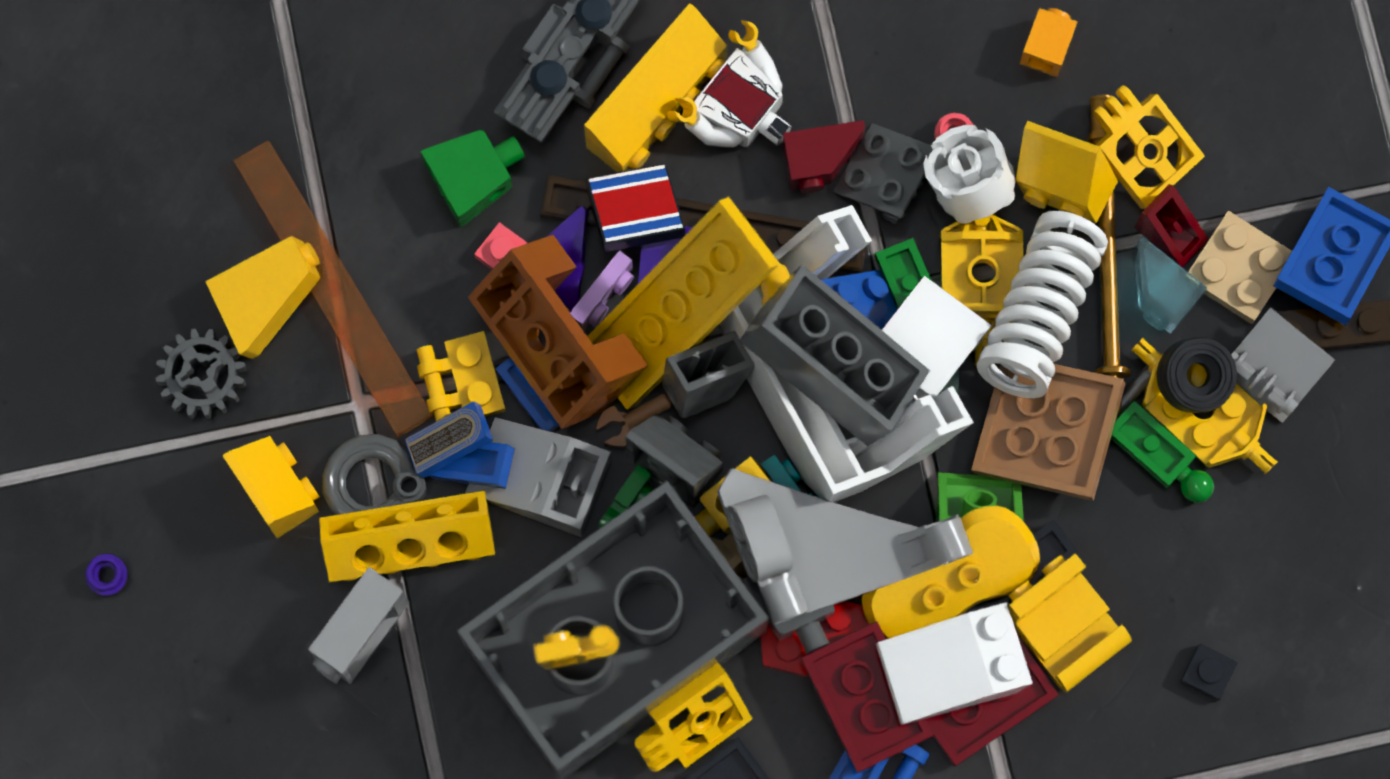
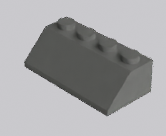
M803 264L791 274L759 310L739 340L866 446L873 444L894 430L930 371Z

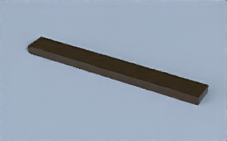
M548 175L540 217L565 221L577 209L584 206L589 211L586 225L597 227L586 188V181ZM676 198L684 226L694 227L715 206L713 204ZM738 209L772 254L810 223L808 221ZM866 247L837 271L853 274L862 273Z

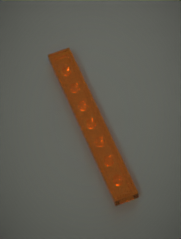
M268 140L234 159L236 167L280 241L293 236L304 243L309 242L314 248L320 262L315 267L321 278L312 288L311 293L397 438L432 418L433 415L429 411L427 404L270 141Z

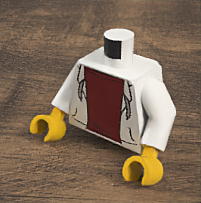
M741 20V23L746 28L745 37L741 39L734 30H730L728 36L733 43L744 46L743 52L737 48L695 101L690 98H675V101L682 105L683 113L680 115L676 111H668L667 117L672 122H685V128L709 146L733 148L741 145L748 147L759 133L778 146L782 142L783 133L789 132L792 127L775 114L782 105L783 95L781 90L783 85L772 58L762 43L757 40L758 29L756 25Z

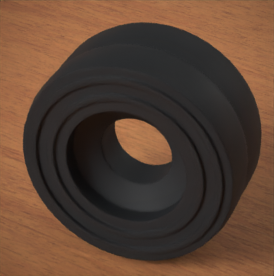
M1205 337L1189 338L1174 343L1164 352L1157 368V383L1162 396L1176 409L1188 413L1208 412L1222 406L1232 395L1237 381L1236 364L1230 352L1219 342ZM1194 363L1202 365L1206 370V381L1200 387H1194L1187 379L1188 368Z

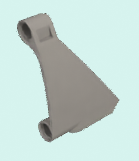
M733 468L730 469L717 491L746 573L753 582L758 583L772 625L879 589L973 554L961 517L958 514L930 525L916 527L829 502Z

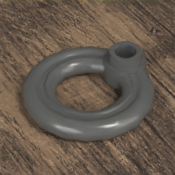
M380 434L358 435L341 443L328 457L322 473V495L330 512L334 515L418 502L424 499L427 492L426 482L424 478L416 474L409 450L397 440ZM366 458H376L384 461L391 467L395 475L393 494L386 502L378 506L358 504L350 497L347 490L346 478L349 470L355 463ZM408 479L417 482L416 489L410 493L402 490L403 482Z

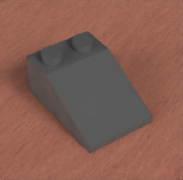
M656 413L627 434V461L635 467L639 465L650 472L652 479L660 485L668 481L680 499L694 509L700 501L699 498L708 491L723 471L724 462L719 459L722 454L707 441L701 440L698 444L686 435L688 429L674 417L668 416L664 419Z

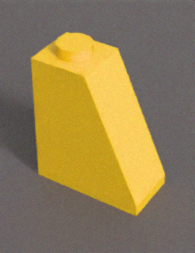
M290 236L205 281L240 355L250 359L259 356L321 278L315 267L320 264L319 258L309 242L304 243Z

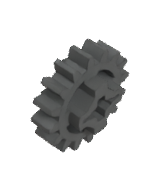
M196 328L191 329V339L185 341L180 334L176 335L178 346L174 349L171 346L165 345L163 349L168 355V359L157 360L156 362L158 368L165 372V374L155 377L156 382L159 386H168L160 393L165 401L175 398L172 408L177 413L184 407H187V415L191 419L195 418L198 410H202L206 419H211L212 409L216 407L225 414L227 412L225 401L229 399L237 403L240 400L234 391L235 387H246L245 380L239 377L238 374L247 371V366L244 362H235L241 356L237 348L234 347L228 350L231 341L226 335L221 337L219 341H216V334L213 329L207 331L205 338L200 337ZM211 349L216 352L206 355L197 353L195 350ZM183 357L182 370L179 374L175 375L177 364ZM199 367H202L208 376L203 381L197 377L195 372ZM228 372L227 381L220 390L221 376ZM192 393L206 395L207 399H192L187 396Z

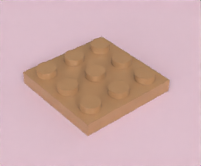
M1054 364L1055 374L1051 377L1047 393L1042 397H1018L994 387L973 461L972 472L977 475L1094 501L1126 384L1124 379ZM1000 365L999 370L1010 379H1013L1014 375L1018 376V383L1025 385L1036 384L1034 380L1021 377Z

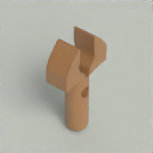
M661 394L629 413L619 412L615 405H613L601 414L596 427L597 433L606 429L611 424H625L622 427L621 433L606 440L604 445L613 449H626V436L630 430L656 413L659 415L670 409L671 401L668 396Z

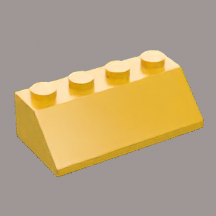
M690 3L584 124L586 148L616 172L641 168L650 155L648 148L656 139L663 141L676 125V122L670 121L667 117L668 111L679 113L683 109L682 105L675 101V98H690L695 101L701 93L699 89L708 79L712 80L726 62V43L696 7Z

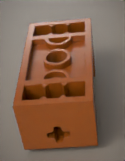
M550 235L510 249L473 290L468 299L561 429L606 410L648 365L625 333L595 345L591 343L555 293V290L576 269V265L555 236ZM539 329L546 337V346H543L538 339Z

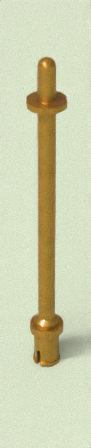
M1096 95L1089 98L1091 105V132L1087 134L1088 143L1095 145L1107 134L1094 117L1093 111L1101 106L1112 116V113L1104 104V101L1112 95ZM1113 190L1098 219L1099 228L1106 235L1108 245L1104 255L1101 256L1100 263L1104 367L1095 369L1094 373L1123 379L1131 376V369L1120 366ZM1121 398V402H1120V406H1119L1118 413H1120V411H1121V409H1122V398Z

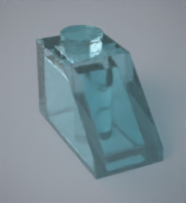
M1142 237L1133 251L1139 309L1144 312V319L1152 327L1159 331L1166 329L1172 334L1202 298L1207 287L1146 238Z

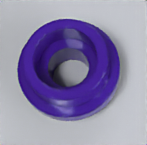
M112 554L96 556L89 562L85 571V580L88 587L101 596H111L123 589L128 578L125 564L120 558ZM104 569H112L114 571V578L108 583L101 582L100 574Z

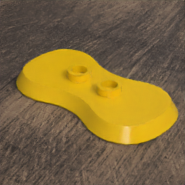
M984 506L968 512L961 520L973 554L864 593L862 595V606L869 624L877 621L887 640L960 616L981 602L1008 596L1026 581L1030 582L1038 570L1040 553L1032 532L1023 520L1014 512L1000 506Z

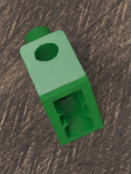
M478 130L421 151L423 163L460 227L466 225L512 188L511 177L506 168L525 158L523 150L514 136L493 147L484 130Z

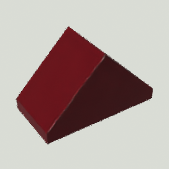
M1168 184L1145 208L1134 226L1138 232L1180 268H1183L1209 240L1176 188L1171 184Z

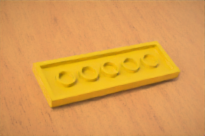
M729 197L718 201L587 336L591 343L595 345L625 333L647 363L648 367L618 396V399L627 410L637 406L663 380L665 361L668 357L698 346L780 264Z

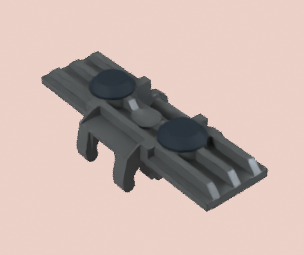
M570 0L569 2L567 1L564 7L553 4L522 48L520 56L527 60V64L494 110V114L542 144L571 100L586 108H591L595 103L594 95L620 57L627 56L631 50L630 46L618 38L616 34L640 0ZM597 43H601L608 48L580 88V84L572 79L574 76L573 70L587 49L592 50Z

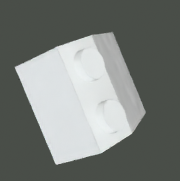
M1007 603L969 612L876 643L901 725L1016 694L1033 684Z

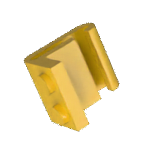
M1076 553L1068 560H1065L1062 555L1054 559L1041 570L1046 577L1034 586L1029 581H1026L1009 595L1013 602L1008 606L1017 636L1055 684L1065 693L1132 642L1128 631L1123 625L1118 627L1107 613L1110 608L1082 575V571L1086 566Z

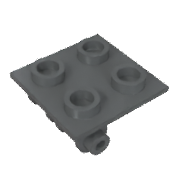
M872 123L833 192L884 212L882 217L896 224L898 219H904L906 215L905 210L911 199L916 198L917 189L923 186L922 180L925 177L924 160L926 155L929 158L933 149L927 143Z

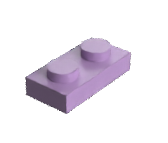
M620 250L570 312L583 331L589 325L596 327L602 321L609 310V307L605 304L614 293L620 296L634 278V275L631 274L633 270L632 259Z

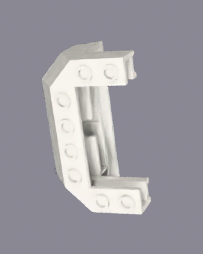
M851 205L817 216L773 255L780 264L787 267L790 275L803 264L819 279H827L872 242L854 207ZM760 284L720 323L723 335L735 331L739 339H741L759 310L763 307V295ZM744 345L755 364L747 377L751 388L801 479L821 499L834 503L862 492L916 464L973 424L971 417L952 386L934 399L931 395L918 399L905 410L890 434L866 446Z

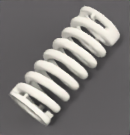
M1048 211L1039 217L1031 240L1027 244L1026 255L1019 263V272L1011 282V291L1005 296L1003 309L996 317V327L989 333L988 346H984L977 361L979 374L995 388L1023 398H1039L1047 393L1051 377L1055 374L1053 362L1062 357L1063 347L1061 343L1066 342L1071 335L1069 325L1077 321V307L1083 304L1086 299L1084 289L1092 284L1094 278L1092 270L1099 267L1101 256L1104 255L1107 249V237L1094 223L1081 216L1064 211ZM1057 227L1068 228L1067 233L1053 232L1051 229ZM1076 229L1087 234L1095 245L1072 235V230ZM1052 265L1066 268L1076 275L1065 273ZM1045 283L1060 287L1068 293L1057 291ZM1038 302L1049 304L1059 309L1060 311L1047 308ZM1031 320L1045 324L1052 329L1041 327ZM1024 339H1027V340L1036 342V343L1040 344V345L1043 346V347H1039V346L1033 345V344H1031V343L1025 341ZM995 363H1000L1021 377L1034 380L1036 384L1025 385L1018 383V376L1014 375L1013 379H1010L997 368Z

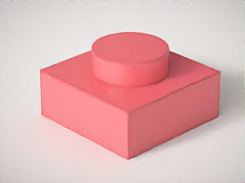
M499 222L474 255L476 259L492 270L510 249L527 244V242Z

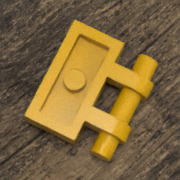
M484 331L445 341L448 357L444 359H436L432 345L417 349L420 362L417 365L420 379L425 380L430 398L426 401L429 414H434L436 422L451 414L450 410L464 407L473 401L481 405L485 418L506 412ZM453 373L458 392L448 395L445 394L441 375Z
M598 626L586 638H574V636H570V632H560L544 636V644L534 645L537 663L547 670L589 662L591 659L613 655L618 650L619 639L610 628Z

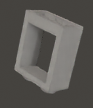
M368 567L308 649L315 658L312 665L317 668L316 670L335 684L340 679L351 684L410 604L404 591Z

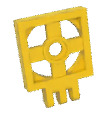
M1122 85L1116 90V94L1123 102V106L1114 96H1110L1104 101L1112 116L1101 106L1093 111L1094 117L1107 133L1095 145L1102 149L1115 176L1141 209H1145L1168 184H1176L1205 155L1158 94H1150L1139 103L1133 93L1126 86ZM1144 116H1152L1162 120L1167 125L1156 135H1148L1139 121ZM1126 134L1135 145L1134 155L1122 164L1116 156V147L1118 140ZM1177 140L1178 159L1174 168L1166 157L1167 148ZM1149 143L1153 144L1157 151L1156 156L1151 160L1147 159L1143 154L1144 147ZM1147 167L1155 171L1162 180V183L1152 187H1142L1138 185L1134 178Z
M717 662L649 712L655 725L636 738L635 746L649 769L653 772L660 771L676 758L684 768H687L753 720L729 676ZM716 686L724 687L726 691L710 703H704L701 698L703 695ZM687 708L689 711L687 720L671 730L669 727L670 719ZM706 711L709 712L708 717L704 721L696 722L700 714ZM723 712H725L724 716H723L722 719L719 721L720 715H721ZM694 733L703 734L697 738L686 740Z

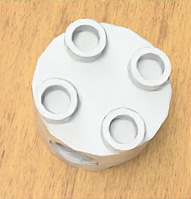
M963 125L949 129L932 143L931 147L933 150L929 158L926 155L924 160L925 176L935 191L937 200L946 213L954 216L957 222L966 224L989 217L1012 203L1015 197L1014 186L1016 183L1014 168L1006 158L1005 149L994 132L988 129L986 131L978 130L976 125Z

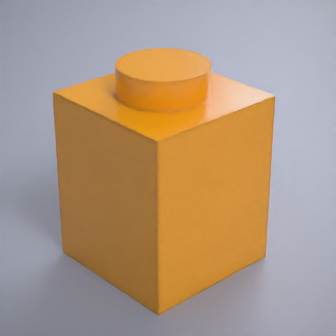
M1039 8L1019 64L1058 77L1077 21L1070 19V15L1064 11L1054 8L1046 11Z

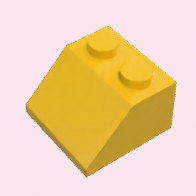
M1027 121L1023 131L1016 174V182L1024 194L1023 198L1038 208L1044 209L1048 205L1059 209V211L1070 212L1097 223L1118 183L1102 149L1091 143Z
M269 436L230 450L222 455L277 539L319 512L313 501L320 496L307 476L301 480L297 478L291 469L297 461L284 442L276 446Z

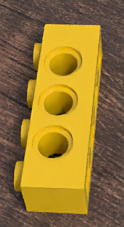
M485 491L319 518L321 545L329 582L358 579L362 577L368 567L379 574H394L406 569L425 566L436 567L443 563L478 560L485 556L495 555Z

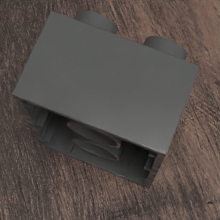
M666 481L457 631L467 651L559 779H565L651 716L649 712L714 664L718 662L721 666L764 635L767 631L769 618L669 482ZM606 626L619 639L618 650L613 655L547 670L537 663L534 645L544 644V636L570 632V636L580 639L589 637L590 632L594 628Z

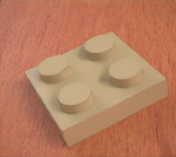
M1228 211L1183 281L1250 324H1253L1276 288L1273 284L1292 251Z

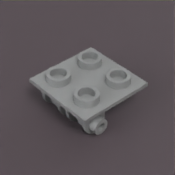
M1271 307L1231 354L1237 369L1236 383L1261 406L1265 403L1267 405L1266 410L1282 423L1335 361L1333 357Z

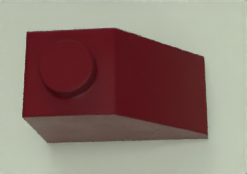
M864 120L783 133L782 147L790 190L800 189L801 193H814L823 190L824 185L831 184L863 140L865 132Z

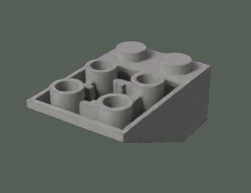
M495 417L490 428L493 438L491 442L508 444L515 448L506 489L469 484L465 494L485 491L487 503L582 538L611 463L610 451L572 437Z

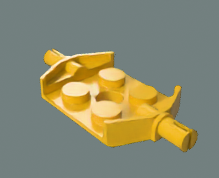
M993 214L966 224L955 222L943 228L940 232L942 289L991 324L985 337L975 349L974 365L976 366L984 346H988L989 333L996 327V317L1003 309L1004 298L1011 291V282L1019 272V263L1024 257L1023 230ZM986 263L993 268L995 277L987 283L978 282L972 275V268L976 264Z
M1144 338L1132 348L1131 351L1149 366L1148 371L1150 372L1141 406L1191 450L1208 468L1239 458L1246 460L1248 457L1266 475L1278 462L1258 442L1267 409L1265 403L1261 406L1236 383L1232 395L1222 406L1213 410V415L1210 418H1197L1193 413L1176 409L1162 396L1157 383V368L1163 353L1160 354ZM1194 363L1188 368L1187 379L1194 387L1202 386L1206 381V370L1202 365Z

